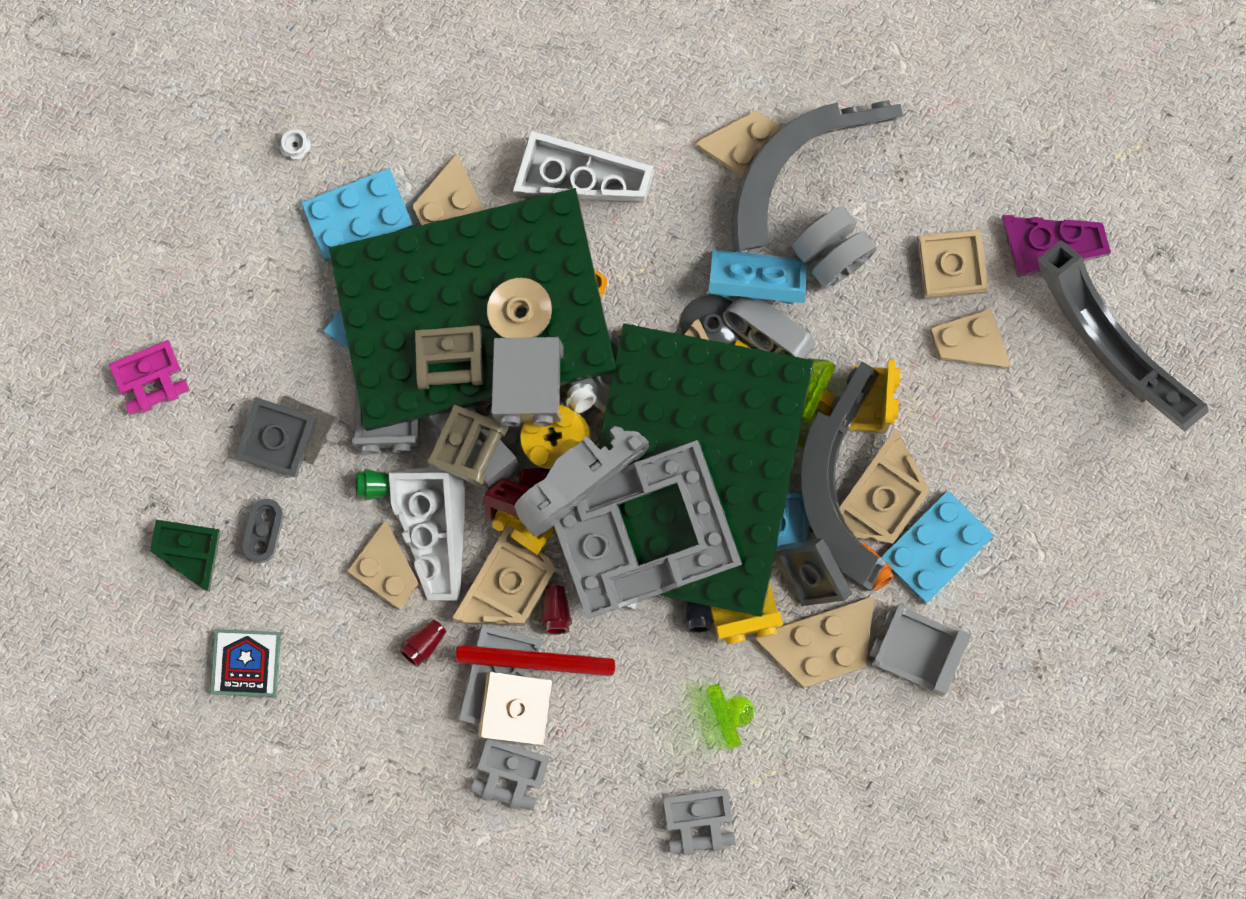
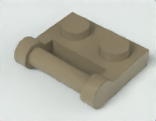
M480 326L415 330L418 389H429L430 385L470 382L473 385H484L482 333ZM471 361V370L428 372V364Z
M454 405L428 460V464L433 468L465 479L474 485L482 486L486 479L484 473L500 438L505 437L508 427L502 426L501 423L496 422L494 419ZM481 429L489 431L473 468H468L465 466L466 461Z

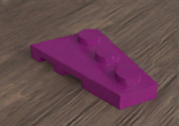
M1004 214L1001 217L1017 277L1041 272L1037 259L1060 240L1083 257V261L1109 256L1111 253L1102 222L1065 219L1064 221L1045 220L1041 217L1020 218Z

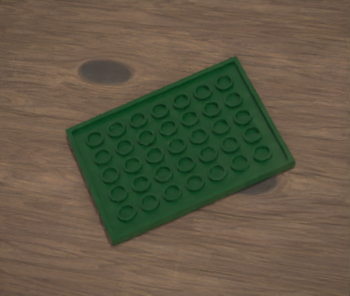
M576 188L329 247L366 431L451 412L454 405L468 408L492 402L494 338L503 337L498 335L490 325L487 316V305L493 291L503 282L514 278H527L539 283L550 297L552 304L550 321L544 331L536 337L560 338L564 346L563 359H560V385L617 372ZM525 308L518 309L516 317H524L527 310ZM480 326L482 333L484 385H473L470 382L430 385L429 389H418L415 330ZM471 361L428 364L429 373L471 370Z
M623 323L615 361L617 372H614L612 376L598 448L601 450L603 447H606L608 450H611L610 442L612 438L610 430L614 426L620 427L624 431L639 432L649 442V448L645 454L630 464L698 440L742 562L740 566L659 595L761 617L764 613L814 360ZM678 483L618 505L639 566L699 545Z

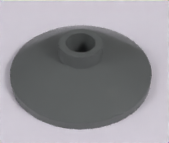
M708 295L692 302L682 317V335H685L693 322L699 319L709 340L733 345L737 340L741 342L742 337L731 330L723 320V313L731 305L732 301L722 296ZM710 319H716L719 322V326L716 329H711L707 326V322Z

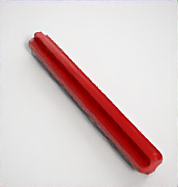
M459 645L455 650V662L464 664L603 676L614 675L616 666L613 658L465 645Z

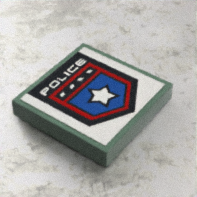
M215 629L211 694L277 698L281 633Z

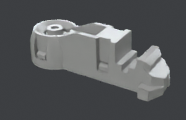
M614 426L610 430L612 438L610 442L611 450H608L606 447L600 450L586 436L579 444L570 448L556 459L543 481L534 485L518 499L514 507L519 520L534 537L546 532L564 518L571 509L631 462L637 461L649 448L647 439L641 436L639 432L624 431L622 428Z

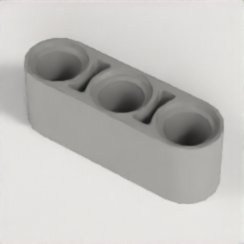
M737 296L723 313L725 324L759 350L806 358L815 347L813 337L806 330L764 300H752L748 297Z

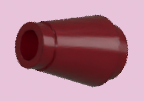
M562 585L546 587L540 625L543 626V632L546 634H566L569 632V626L572 625L565 587Z
M433 619L430 623H427L402 641L404 645L399 651L412 665L419 667L422 663H427L447 631L438 621Z

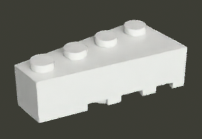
M531 131L513 192L516 197H540L576 188L579 199L646 202L654 175V168L647 164Z

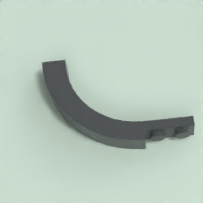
M890 100L871 104L872 109L863 111L860 110V106H853L841 109L842 114L840 115L837 102L806 112L774 133L754 155L738 186L732 213L734 252L761 248L770 244L768 206L772 188L785 163L801 146L823 134L897 120L903 116L901 104L891 105Z
M1060 240L1037 259L1043 277L1068 321L1100 362L1142 403L1148 401L1184 432L1209 412L1206 403L1154 362L1121 327L1094 287L1086 270L1083 257Z
M861 361L859 367H855L850 372L847 379L848 386L843 395H839L834 400L831 406V416L828 417L818 412L811 426L802 458L801 487L804 508L816 539H824L837 566L844 573L871 590L886 561L870 552L854 536L841 513L835 486L836 462L842 441L880 375L873 367Z

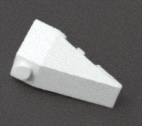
M433 467L389 473L391 506L394 514L398 515L405 532L402 535L405 543L410 545L415 558L414 566L427 600H459L465 514L464 479Z

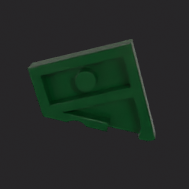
M156 519L150 552L200 588L210 592L221 531L215 528Z

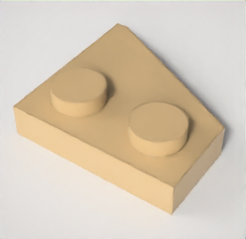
M756 110L699 140L697 148L742 178L750 161L761 146L782 127Z
M991 309L930 329L940 360L962 361L978 366L981 364L999 367V369L1011 367Z
M386 522L381 525L347 571L399 610L402 609L419 586L391 528Z

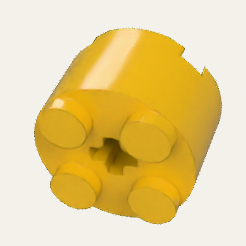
M559 405L561 422H553L551 426L542 427L533 425V422H523L521 445L526 456L534 464L542 468L551 469L556 459L570 448L575 447L586 436L590 439V430L587 422L572 408ZM553 429L556 432L562 433V438L557 440L558 445L555 442L549 441V436L553 434Z

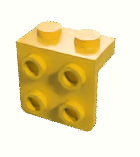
M888 359L884 368L873 367L880 375L848 431L886 433L889 426L894 425L895 419L898 418L899 400L893 399V393H896L897 387L900 385L901 369L895 368V359ZM852 366L851 371H852L855 367L858 368L859 366Z
M771 582L769 583L764 613L761 617L711 606L718 642L726 640L727 645L746 641L745 636L756 633L758 638L777 634L776 628H780L783 625L781 613L777 612Z

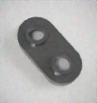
M265 498L257 501L250 511L242 547L247 558L255 563L269 561L276 552L284 514L280 505L272 499ZM271 511L273 512L272 520L268 522L263 521V513ZM258 542L266 544L265 550L261 553L255 552V545Z

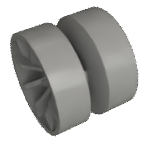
M844 206L837 207L810 223L791 246L804 264L811 263L820 257L822 258L814 267L812 275L824 290H828L846 279L877 251V247L865 232L857 233L848 239L846 238L852 232L857 222Z

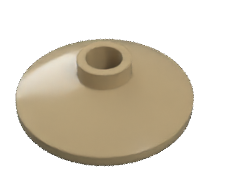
M514 278L500 284L491 294L487 305V316L490 325L503 338H535L547 327L552 314V304L546 290L539 283L527 278ZM520 308H525L527 310L526 315L522 318L516 317V311Z

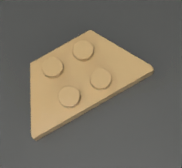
M459 155L452 158L412 205L420 225L483 210Z
M894 429L840 506L841 513L856 538L894 543L930 492L927 483L898 431Z
M506 526L454 614L453 621L469 624L524 626L553 577L556 568L542 550L537 555L511 538L515 528Z
M870 597L776 628L777 634L763 638H758V635H755V640L783 669L792 675V678L803 689L864 669L867 661L874 599Z

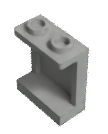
M559 337L494 338L492 415L496 422L501 423L505 427L520 426V422H533V425L542 427L551 426L553 422H561V413L559 411L560 359H563L564 346Z
M351 368V381L355 384V438H352V445L356 449H360L362 454H378L380 449L391 448L393 453H410L411 448H420V419L371 431L365 430L353 368Z
M901 603L896 606L895 610L889 608L882 623V626L887 627L883 639L876 638L869 654L874 657L871 665L943 697L949 689L972 634L961 629L958 631L906 609L905 605Z

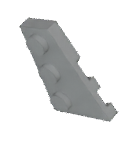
M482 625L476 647L537 652L544 643V640ZM471 664L458 721L480 725L487 671L523 676L527 669Z

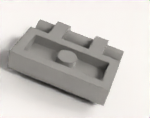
M487 738L477 769L490 774L487 783L474 779L471 792L483 795L482 799L491 802L493 799L509 803L511 808L520 810L522 807L533 811L537 798L527 796L525 792L527 786L537 789L541 788L550 757ZM499 777L518 782L515 791L497 786Z
M728 789L663 798L667 831L681 830L682 839L669 841L671 854L684 852V855H691L696 850L713 848V851L723 850L724 846L736 845L734 832L721 833L720 824L733 822ZM710 826L711 835L692 838L691 828Z

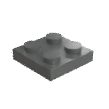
M255 397L234 458L297 478L317 417Z
M823 538L783 544L776 548L775 557L802 606L845 601L852 595L844 575L837 566Z

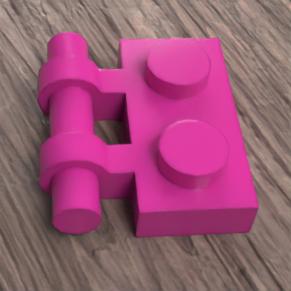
M169 340L109 364L120 393L122 395L132 391L135 393L137 399L125 403L130 415L141 410L145 413L152 410L153 405L168 399L170 402L179 399L178 395L190 391L185 379L174 384L170 376L182 370ZM161 380L162 389L146 394L144 386Z

